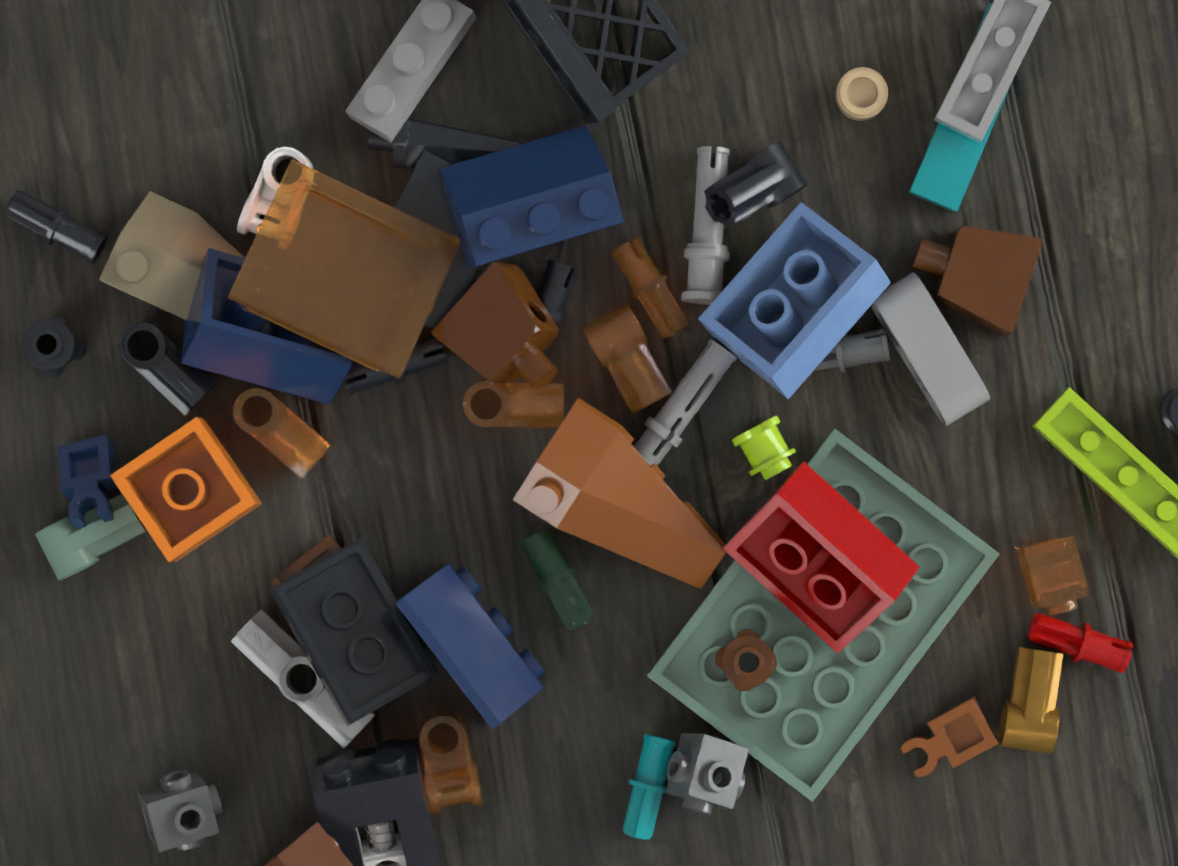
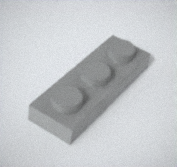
M421 0L345 110L349 118L391 143L476 20L474 11L456 0Z
M993 0L934 121L978 143L983 140L1051 1Z

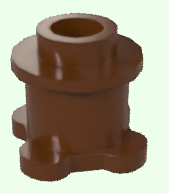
M743 629L738 633L737 638L732 640L726 648L717 650L715 663L719 668L723 669L725 675L734 683L736 689L749 691L768 679L777 666V658L768 644L758 638V634L755 631ZM744 652H753L757 660L755 667L748 671L741 670L738 665L740 655Z

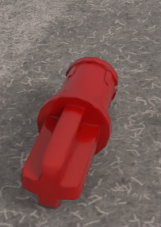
M1037 613L1033 616L1028 627L1027 636L1032 642L1070 654L1071 661L1077 663L1082 659L1122 674L1131 659L1132 642L1092 630L1091 625L1085 622L1077 626Z

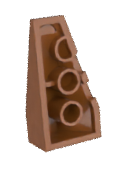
M578 398L533 466L513 501L557 529L702 589L726 554V551L723 549L726 544L689 502H683L663 481L666 475L655 463L649 465L631 444L634 439L622 425Z

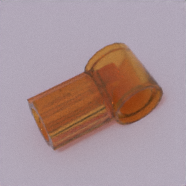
M627 303L581 327L603 368L607 367L611 373L617 389L632 414L672 393L646 346L649 342Z
M477 382L469 387L463 396V414L471 424L481 428H559L564 417V383H548L539 390H533L528 383ZM489 390L499 398L500 409L492 419H480L471 410V398L478 391Z
M252 388L246 390L238 396L234 403L233 415L238 426L251 434L302 479L332 445L286 406L275 393L268 389ZM255 396L264 397L272 407V416L269 422L263 426H255L249 423L245 417V405L248 400Z

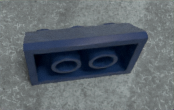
M586 125L438 169L468 268L625 222L610 171Z
M208 248L185 324L181 364L330 405L351 367L356 290Z
M449 563L395 604L493 730L544 688L539 677L545 673V670L528 648L520 653L507 638L514 630L500 611L494 607L487 612L475 596L482 591V588L467 568L462 566L456 571Z

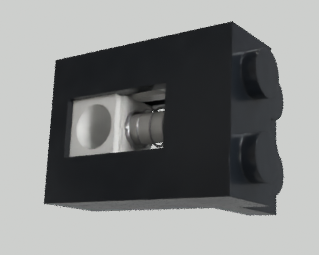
M418 738L406 741L391 739L382 742L378 746L355 751L340 749L330 753L328 756L317 758V766L313 767V795L321 827L336 840L340 850L353 866H443L424 784L422 753ZM389 821H397L399 833H391L393 826L388 823ZM362 826H365V830L368 832L367 840L362 838L360 830ZM386 860L395 861V863L389 865L380 864V862Z

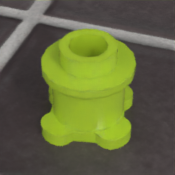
M777 415L732 439L735 447L741 446L753 470L749 471L750 476L761 472L764 480H767L792 466L788 456L794 454L796 450L795 448L789 450L776 425L780 423Z

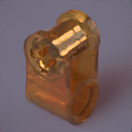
M451 711L433 713L426 719L420 733V747L425 768L424 780L431 814H439L443 807L472 802L475 806L483 805L478 769L475 759L473 760L468 730L464 720L458 714ZM447 723L453 726L458 733V742L449 749L436 747L429 737V731L435 725Z

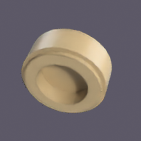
M866 67L854 68L844 74L839 81L835 92L836 103L845 116L858 121L869 120L878 115L885 106L888 98L887 84L884 78L873 69Z

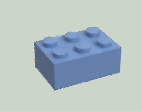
M800 202L698 319L720 345L789 399L891 282L874 257Z

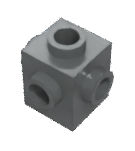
M681 733L677 751L672 754L667 765L666 775L669 781L665 793L683 798L682 808L705 815H712L713 807L733 809L735 800L739 798L745 785L743 770L749 748L706 734Z
M187 770L170 772L160 777L158 784L137 790L149 838L159 853L175 847L179 850L193 849L203 845L207 841L206 837L219 834L215 816L223 814L217 789L214 784L207 786L197 772L189 773Z

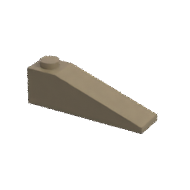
M149 191L121 231L99 281L187 321L208 248L242 258L245 257L197 212Z

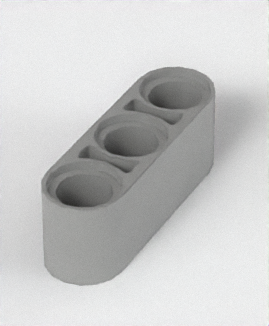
M912 272L888 286L871 307L943 425L948 426L988 402L990 395L983 381L919 277Z

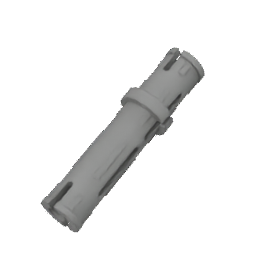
M712 339L707 342L708 344L679 382L655 418L649 416L645 421L644 425L647 426V429L634 447L649 465L655 463L658 466L672 446L678 448L683 441L679 436L707 400L731 364L736 361V356Z

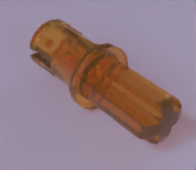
M640 237L633 239L631 244L629 242L625 243L611 253L634 290V293L631 295L633 300L640 299L660 335L668 338L682 331L688 325V321L665 284L669 278L667 275L661 276L644 248Z

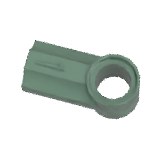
M123 494L108 500L113 507L114 520L104 522L97 513V507L85 514L86 527L76 529L68 516L35 534L58 581L90 567L100 561L99 556L147 532Z

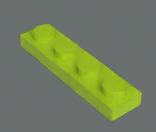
M1070 387L1066 388L1032 427L1178 559V485Z

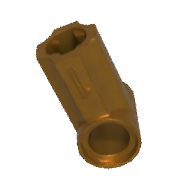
M1017 647L1010 699L1005 701L1001 713L998 737L1000 741L999 746L1046 754L1053 753L1059 728V710L1055 707L1063 654Z

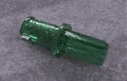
M546 528L523 540L520 545L526 551L542 582L538 587L540 591L546 589L566 629L569 631L575 630L593 619V613L573 577L576 570L574 567L568 568L551 536L550 529Z

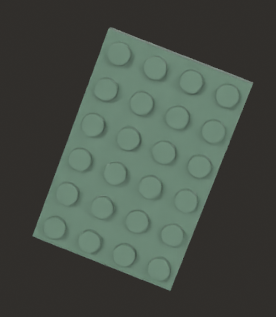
M836 429L831 431L807 465L920 566L898 598L840 653H837L734 559L647 674L655 683L734 743L749 748L748 753L812 802L1000 555L995 549ZM743 629L755 631L758 634V638L768 644L777 658V666L768 679L749 691L736 689L734 683L727 678L723 669L719 668L715 663L717 650L726 648L732 640L737 638L738 633ZM744 652L738 659L739 668L744 671L753 669L757 662L753 652Z

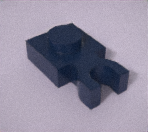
M108 435L59 446L60 485L63 494L68 500H71L68 507L71 523L76 529L86 527L85 514L92 507H97V513L104 522L114 520L113 507L105 497L106 490L117 488V485L110 476L116 472L114 444Z

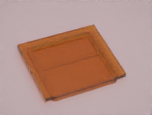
M291 159L262 223L257 226L255 239L227 298L244 305L248 311L372 370H382L396 378H400L429 313L433 311V303L461 240Z

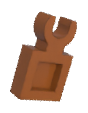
M973 696L929 720L928 725L934 734L929 738L913 736L906 740L900 749L903 754L913 748H922L926 751L928 755L927 763L914 770L916 777H924L935 769L939 758L945 755L951 766L955 768L994 747L1000 741Z

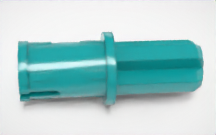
M644 734L643 737L644 742L635 779L629 778L628 784L633 785L623 825L624 834L643 840L650 839L653 835L662 794L666 792L667 788L665 786L667 765L676 746V742L673 740Z

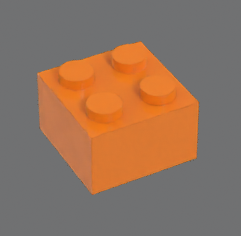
M200 417L194 418L110 475L168 562L179 561L262 504L207 421Z

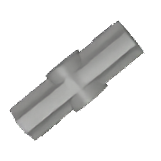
M261 609L230 641L279 687L284 697L301 707L343 748L375 716L372 712L347 727L317 673L316 686L311 692L303 693L294 689L290 682V672L297 664H306L313 670L314 668L299 642L265 610Z

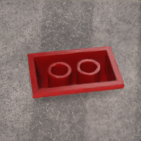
M804 461L772 493L723 548L837 653H840L898 598L920 568Z

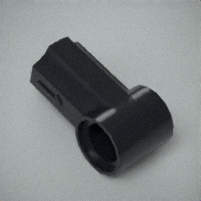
M778 141L746 161L741 169L704 191L706 196L705 208L714 222H719L728 229L734 224H738L752 216L765 206H768L769 209L777 206L805 188L808 183L781 141Z
M145 322L135 323L123 332L119 343L121 356L184 416H187L217 385L201 369L181 364L182 350L155 325ZM142 332L154 334L159 344L156 355L147 361H139L131 351L132 340Z

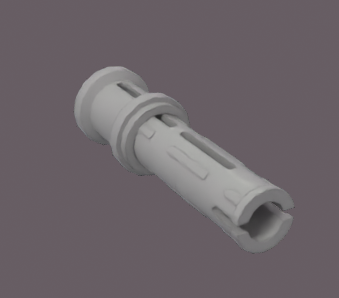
M712 146L697 148L693 242L687 244L683 255L688 260L686 291L681 293V301L685 303L711 305L723 291L724 262L730 260V252L727 246L722 245L724 225L714 222L705 208L706 196L704 193L711 185L727 177L730 150L723 147L716 148L714 168L710 167Z

